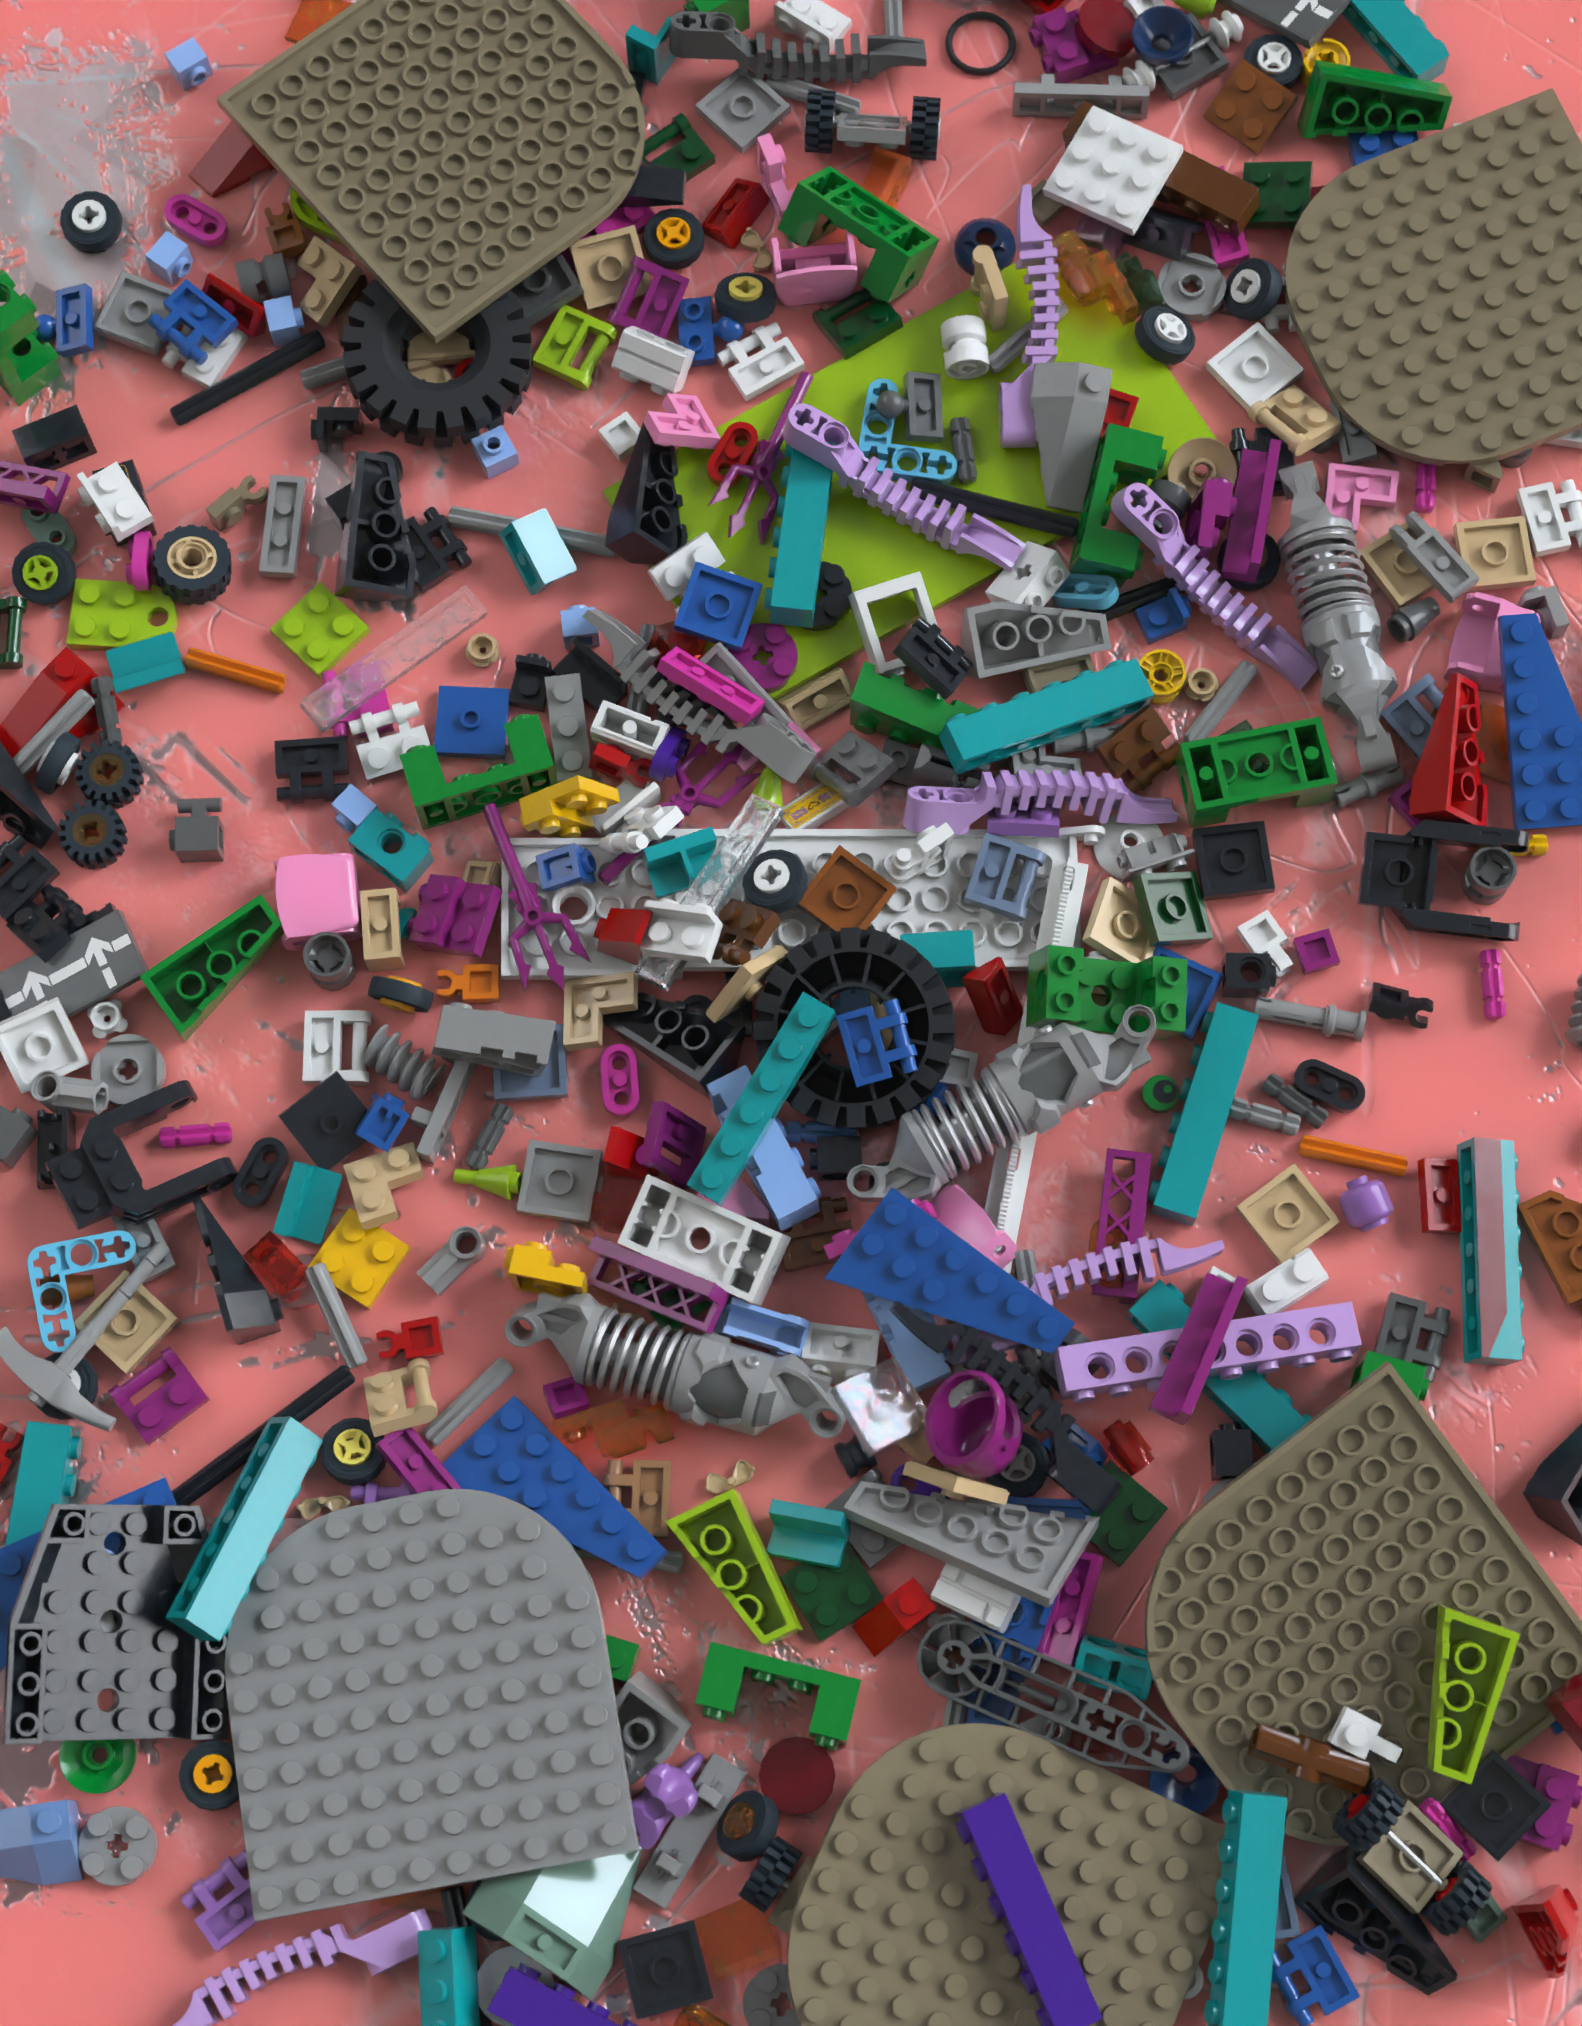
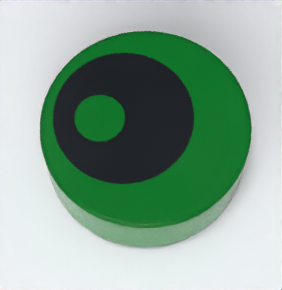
M1153 1076L1146 1081L1143 1087L1142 1101L1150 1111L1166 1113L1176 1105L1179 1098V1088L1176 1082L1168 1076Z

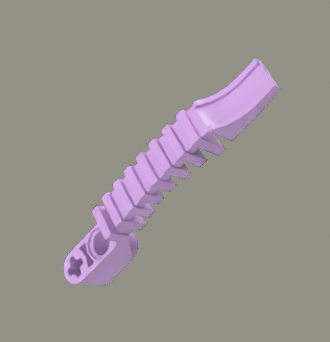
M1031 184L1022 185L1017 208L1016 241L1017 253H1019L1020 258L1016 261V269H1027L1028 271L1024 276V285L1032 284L1033 287L1029 291V300H1035V305L1031 307V316H1034V321L1031 323V337L1027 339L1028 343L1025 346V354L1022 355V364H1029V367L1014 382H1001L999 385V433L1001 448H1036L1037 442L1034 434L1036 426L1033 410H1030L1029 404L1033 365L1035 363L1055 362L1057 357V346H1055L1058 340V329L1056 328L1059 323V313H1057L1060 305L1059 296L1056 297L1059 291V280H1056L1059 269L1058 264H1055L1058 256L1057 247L1053 248L1052 236L1043 231L1037 224L1032 211Z
M800 403L790 409L783 430L785 442L792 448L836 472L840 477L838 482L840 487L845 489L849 484L853 490V496L859 499L862 496L868 500L867 504L875 508V506H878L882 509V514L888 517L890 515L896 517L897 523L903 526L905 523L911 526L912 532L925 534V539L932 543L934 540L940 542V547L947 551L951 548L957 554H975L1011 572L1025 549V543L976 513L971 518L970 526L963 523L967 507L960 503L952 516L949 515L951 503L943 499L940 507L937 509L934 507L935 496L928 494L925 501L920 499L922 490L915 486L911 492L905 490L907 481L899 478L896 484L892 482L891 478L894 471L887 467L882 475L879 474L876 470L880 459L872 456L869 460L864 457V454L851 437L848 428L817 408ZM827 442H833L837 446L830 445Z
M1133 483L1118 491L1113 496L1111 502L1113 513L1155 553V557L1151 561L1156 566L1163 564L1165 569L1163 574L1169 579L1173 578L1177 582L1175 586L1180 591L1185 590L1188 593L1187 598L1192 603L1196 601L1200 605L1199 610L1203 614L1208 613L1212 617L1210 621L1216 626L1220 625L1224 628L1223 633L1229 638L1232 636L1237 641L1235 644L1239 648H1245L1250 652V656L1260 659L1273 667L1298 691L1302 689L1318 669L1317 662L1279 624L1270 630L1267 629L1265 626L1273 618L1265 612L1260 617L1255 618L1253 614L1258 609L1255 604L1250 603L1246 607L1240 604L1245 597L1239 592L1232 596L1228 592L1232 586L1227 581L1220 584L1217 579L1221 575L1215 569L1210 572L1205 569L1210 564L1205 557L1199 560L1194 558L1200 549L1195 544L1189 546L1184 541L1185 537L1179 525L1178 516L1148 486L1143 483ZM1154 519L1161 523L1163 528L1162 534L1154 529Z
M1037 769L1034 770V774H1028L1026 770H1017V774H1010L1009 770H1000L999 775L994 779L991 772L982 771L980 784L974 789L934 786L911 787L907 793L903 826L909 831L921 833L932 825L938 828L947 822L955 833L954 835H962L969 831L970 825L993 809V807L1000 809V815H1009L1012 798H1016L1018 810L1027 811L1030 796L1034 797L1036 808H1045L1047 796L1051 797L1053 808L1062 807L1064 796L1067 799L1069 810L1077 811L1081 802L1084 815L1093 816L1095 809L1099 823H1107L1111 809L1118 810L1115 818L1116 822L1130 824L1172 823L1177 821L1179 814L1175 812L1172 806V799L1149 798L1136 795L1124 785L1121 778L1115 779L1109 773H1102L1101 777H1096L1094 772L1086 771L1083 776L1079 775L1078 771L1069 770L1068 775L1062 774L1061 770L1053 769L1051 774H1045L1044 770Z
M1147 1236L1137 1238L1135 1244L1130 1245L1129 1241L1120 1243L1118 1248L1114 1250L1112 1246L1102 1248L1100 1254L1096 1256L1095 1252L1085 1254L1083 1260L1079 1262L1077 1258L1068 1260L1066 1267L1061 1268V1265L1051 1267L1046 1275L1043 1272L1036 1273L1032 1278L1033 1284L1030 1290L1049 1304L1054 1305L1050 1290H1055L1058 1300L1067 1298L1066 1294L1069 1293L1065 1280L1070 1279L1073 1291L1082 1289V1284H1085L1082 1274L1087 1273L1090 1285L1099 1283V1278H1102L1099 1270L1101 1267L1104 1268L1107 1281L1115 1280L1116 1275L1119 1274L1116 1263L1121 1262L1125 1281L1134 1279V1274H1137L1134 1258L1138 1257L1143 1283L1153 1282V1277L1156 1276L1151 1253H1156L1162 1277L1206 1262L1220 1255L1225 1248L1223 1240L1186 1249L1170 1245L1160 1237L1148 1240ZM1026 1280L1021 1281L1022 1284L1028 1287ZM974 1328L978 1331L977 1337L980 1339L986 1337L993 1342L991 1347L994 1350L1001 1349L1005 1352L1024 1345ZM955 1335L951 1338L953 1346H955L959 1339ZM971 1346L967 1348L960 1359V1365L966 1362L974 1350Z
M422 1908L355 1940L350 1939L344 1925L338 1923L329 1927L333 1936L326 1934L324 1929H318L311 1932L312 1937L308 1939L306 1936H299L292 1940V1945L281 1943L275 1946V1952L271 1953L270 1950H264L256 1955L257 1959L254 1961L253 1958H246L238 1963L239 1968L228 1967L221 1971V1977L211 1976L204 1980L205 1985L193 1991L192 2000L185 2015L173 2026H212L218 2023L219 2020L207 1999L210 1996L223 2020L227 2017L231 2019L238 2015L225 1988H229L236 2003H244L251 1999L242 1979L246 1978L251 1991L254 1989L259 1990L266 1986L259 1971H264L267 1980H275L282 1976L276 1964L281 1962L285 1973H292L299 1969L294 1958L296 1955L299 1956L304 1969L307 1967L310 1969L318 1965L313 1954L315 1952L319 1953L324 1967H331L337 1964L335 1955L345 1953L365 1961L371 1977L383 1973L418 1956V1931L433 1928L426 1910Z

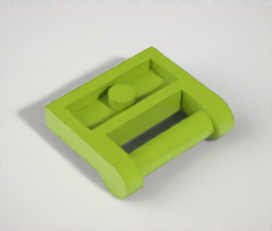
M564 305L560 308L532 358L533 366L570 382L574 387L582 391H587L592 382V373L608 344L615 341L618 330L604 321ZM589 332L597 335V338L580 369L571 367Z

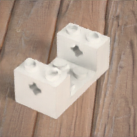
M647 1174L617 1243L645 1256L714 1282L726 1292L761 1306L791 1237ZM705 1228L710 1234V1243L706 1248L697 1250L691 1243V1236L695 1230Z

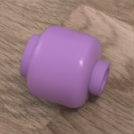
M1364 1175L1346 1182L1348 1190L1342 1192L1338 1199L1350 1227H1360L1361 1232L1389 1222L1387 1216L1393 1212V1205L1381 1180L1368 1181L1367 1176Z

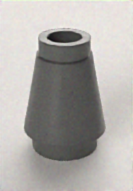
M1427 597L1394 610L1391 613V617L1387 620L1388 630L1393 638L1399 642L1412 641L1440 614V607L1432 597Z

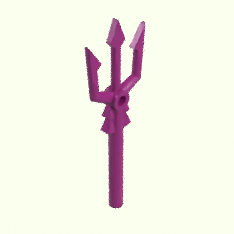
M803 371L800 373L769 440L758 441V453L753 456V466L733 464L708 504L710 506L729 497L727 490L737 474L749 477L751 483L737 513L729 516L728 538L746 525L744 516L759 485H761L771 498L764 518L757 521L760 544L763 545L779 499V494L770 478L772 477V472L778 468L776 464L785 457L780 447L784 441L783 430L789 411L794 405L802 403L813 380V376L808 372Z
M700 741L676 769L675 775L680 792L669 796L670 801L660 804V806H677L684 817L685 815L689 817L692 809L698 805L720 809L758 778L761 773L736 777V784L718 799L700 793L729 764H737L744 749L741 744H738L732 752L724 753V758L694 785L690 783L685 772L699 756H706L708 745ZM683 819L675 826L680 828ZM643 849L638 853L623 852L619 854L598 874V878L605 885H609L643 852Z
M495 803L487 804L482 808V811L515 889L508 896L517 905L515 909L523 917V921L508 938L524 991L526 989L531 965L525 964L519 940L531 929H534L549 966L547 975L564 991V967L557 964L542 927L543 924L561 923L572 943L569 950L588 962H592L567 914L541 911V898L537 897V884L527 883Z

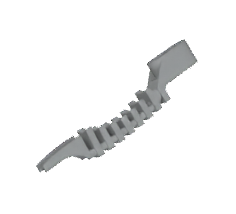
M600 609L587 610L582 616L608 639L613 651V667L617 668L622 674L620 678L625 683L632 682L634 684L632 689L637 694H646L645 700L651 705L658 704L661 706L658 710L662 714L673 715L674 718L672 720L677 725H687L686 730L692 735L700 734L702 736L700 740L706 745L717 743L720 740L715 749L720 753L732 752L737 744L740 743L779 776L791 783L798 781L816 756V751L778 719L767 713L762 714L755 726L737 728L732 724V719L726 714L720 715L719 711L713 706L704 710L702 708L704 704L699 699L692 702L687 701L691 694L685 689L675 692L674 689L677 685L669 680L664 681L662 679L664 675L656 670L657 666L654 667L652 665L660 656V651L656 648L648 651L643 649L647 643L626 625Z

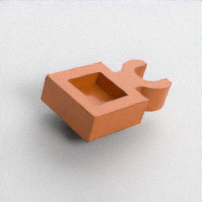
M499 964L463 965L462 975H456L448 969L437 971L439 980H450L452 982L448 989L437 990V995L440 999H451L458 993H462L464 1003L500 1002Z

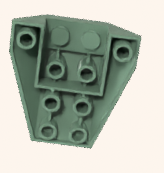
M637 1839L639 1851L482 1880L461 1914L558 1976L560 1981L588 2000H592L613 1966L642 1853L639 1840Z

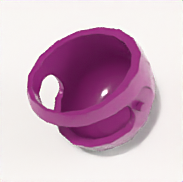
M977 1370L958 1372L945 1379L933 1394L925 1416V1436L932 1454L952 1473L972 1480L985 1479L999 1474L1014 1461L1022 1443L1023 1422L1020 1411L1013 1400L1006 1393H1003L999 1384L989 1374ZM976 1379L985 1382L991 1389L972 1394L963 1399L957 1407L953 1408L949 1405V1394L952 1389L963 1381Z

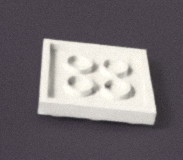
M1092 106L1043 188L1044 196L1134 236L1183 154V145Z

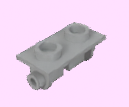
M1175 832L1153 839L1150 842L1154 850L1153 854H1150L1146 842L1121 850V854L1116 855V862L1119 868L1125 867L1126 873L1120 881L1124 883L1141 873H1154L1166 869V872L1178 871L1187 866L1186 862L1195 850L1193 848L1185 851L1184 848L1187 847L1185 836L1183 834L1177 835Z

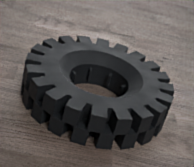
M375 280L362 291L363 304L357 301L354 302L348 313L350 326H344L342 338L343 358L349 387L354 399H359L361 411L371 422L376 418L379 419L382 431L394 438L400 431L404 432L406 443L422 447L425 437L433 438L435 448L452 447V437L461 436L463 444L470 443L471 439L480 435L479 429L485 426L490 431L504 424L503 414L505 412L511 415L515 413L522 403L521 391H528L532 377L531 366H533L531 331L528 318H524L523 306L515 294L508 297L506 292L453 331L460 333L468 339L470 350L475 349L474 360L472 363H468V370L458 378L450 379L448 382L431 383L412 375L409 372L407 361H402L405 348H409L410 341L424 331L389 292Z
M859 927L841 928V931L831 933L829 931L812 936L811 940L803 945L798 944L787 952L784 961L779 966L775 965L767 976L766 980L768 983L764 991H760L756 1003L757 1019L756 1022H753L754 1041L757 1042L758 1047L756 1054L759 1062L763 1059L802 992L829 1006L831 1003L828 1000L834 995L845 990H851V994H856V989L870 991L878 995L877 1002L879 1004L883 1001L898 999L901 1012H906L908 1023L905 1026L910 1043L915 1044L918 1054L914 1056L918 1071L904 1074L900 1061L889 1063L893 1078L857 1088L851 1068L834 1064L829 1060L832 1055L829 1052L824 1055L818 1046L786 1099L790 1106L805 1116L834 1127L868 1129L884 1126L885 1123L893 1120L897 1121L901 1118V1115L908 1111L911 1113L912 1109L921 1103L923 1104L933 1094L934 1088L940 1079L943 1080L950 1065L949 1059L951 1052L954 1051L956 1036L952 1001L941 977L927 958L923 957L917 949L904 940L894 938L889 933L875 929L871 931L861 930ZM893 1037L886 1051L896 1049Z

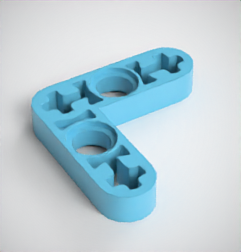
M885 378L873 381L867 391L858 446L864 457L869 458L871 453L877 454L880 462L876 472L882 475L887 467L888 455H893L892 468H889L894 471L891 480L898 481L899 478H902L911 483L913 478L917 477L944 485L951 484L957 475V461L951 453L942 450L892 444L895 418L888 419L881 416L877 411L876 401L881 391L891 390L898 393V388L894 382ZM873 421H882L888 428L885 433L875 435L869 431L868 426ZM903 457H911L916 461L917 466L911 471H904L898 467L897 462ZM923 460H927L926 473H922ZM939 463L946 464L944 474H937Z
M116 1230L41 1245L30 1252L27 1258V1269L41 1340L48 1350L64 1352L76 1337L65 1275L128 1262L136 1251V1242L128 1232ZM114 1237H120L122 1242L129 1243V1249L124 1251V1257L117 1258L115 1252L105 1253L103 1255L106 1262L98 1263L99 1251L94 1240L102 1239V1247L112 1245ZM78 1244L89 1246L93 1253L91 1261L84 1266L75 1264L71 1259V1250ZM40 1252H46L47 1257H54L55 1264L49 1266L50 1277L58 1274L60 1283L48 1282L40 1287L36 1286L35 1279H44L42 1269L40 1267L34 1268L33 1261L39 1259ZM48 1288L57 1289L62 1295V1303L55 1310L45 1309L40 1302L42 1292ZM66 1311L67 1320L59 1319L60 1328L63 1331H69V1337L64 1339V1346L57 1347L55 1341H49L47 1335L51 1334L54 1330L52 1321L44 1324L43 1315L55 1316Z

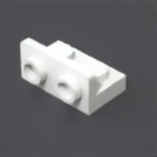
M778 0L774 5V23L787 34L792 33L804 40L805 43H812V49L816 51L819 50V42H827L828 54H831L835 49V39H843L852 27V19L821 0H786L784 3Z
M117 461L89 478L85 476L83 471L77 474L82 485L77 488V491L87 507L93 504L99 514L94 517L105 534L112 532L116 540L120 542L154 522L152 514Z
M662 898L659 901L646 900L644 908L653 912L640 947V950L645 955L711 963L723 924L710 906L698 902L692 903V905L678 904L666 898Z
M811 1322L805 1346L802 1349L801 1360L807 1364L812 1372L832 1377V1384L848 1385L852 1388H873L880 1330Z

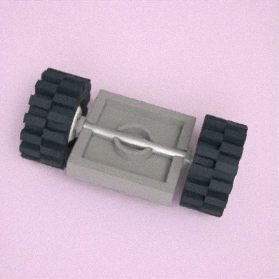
M809 89L804 125L805 152L832 154L834 126L837 129V140L844 141V145L850 147H862L864 142L878 143V147L883 149H897L898 145H905L906 133L909 134V131H911L909 159L936 161L937 143L940 138L941 119H939L941 98L914 96L911 124L910 120H907L908 116L863 113L849 114L840 112V117L836 116L835 119L836 91Z

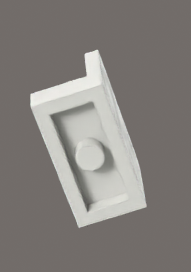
M625 780L616 787L620 803L607 807L608 810L603 814L591 815L594 831L601 838L606 837L609 833H617L616 829L625 822L624 817L631 810L640 806L642 808H652L661 801L660 787L655 782L652 784L647 782L645 789L635 787L630 781Z

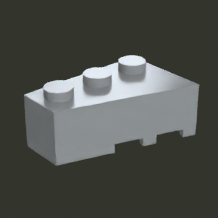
M451 1002L450 1005H443L431 1054L539 1078L548 1064L556 1021L511 1015L495 1010L472 1009V1006L468 1004Z

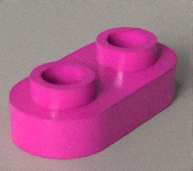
M186 194L174 195L166 202L164 214L167 222L178 232L206 247L218 246L227 238L228 227L225 218L216 210ZM183 213L188 214L186 218H178ZM210 229L216 230L213 234H206Z
M150 531L135 532L134 539L128 540V552L131 563H126V580L128 585L133 584L135 591H149L152 587L154 567L153 538Z
M613 1044L604 1050L600 1059L602 1096L606 1110L615 1117L624 1118L632 1115L639 1107L638 1064L636 1055L629 1046ZM617 1060H623L626 1062V1066L622 1070H616L613 1068V1063ZM625 1095L628 1097V1102L625 1105H618L615 1103L616 1097Z

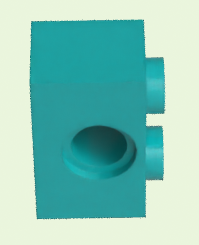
M374 808L349 837L348 843L352 852L407 893L434 862L430 851L431 845L420 834L415 832L413 835H410L402 829L404 824L392 813L387 812L384 815ZM398 842L402 844L401 849L396 853L384 851L390 843Z

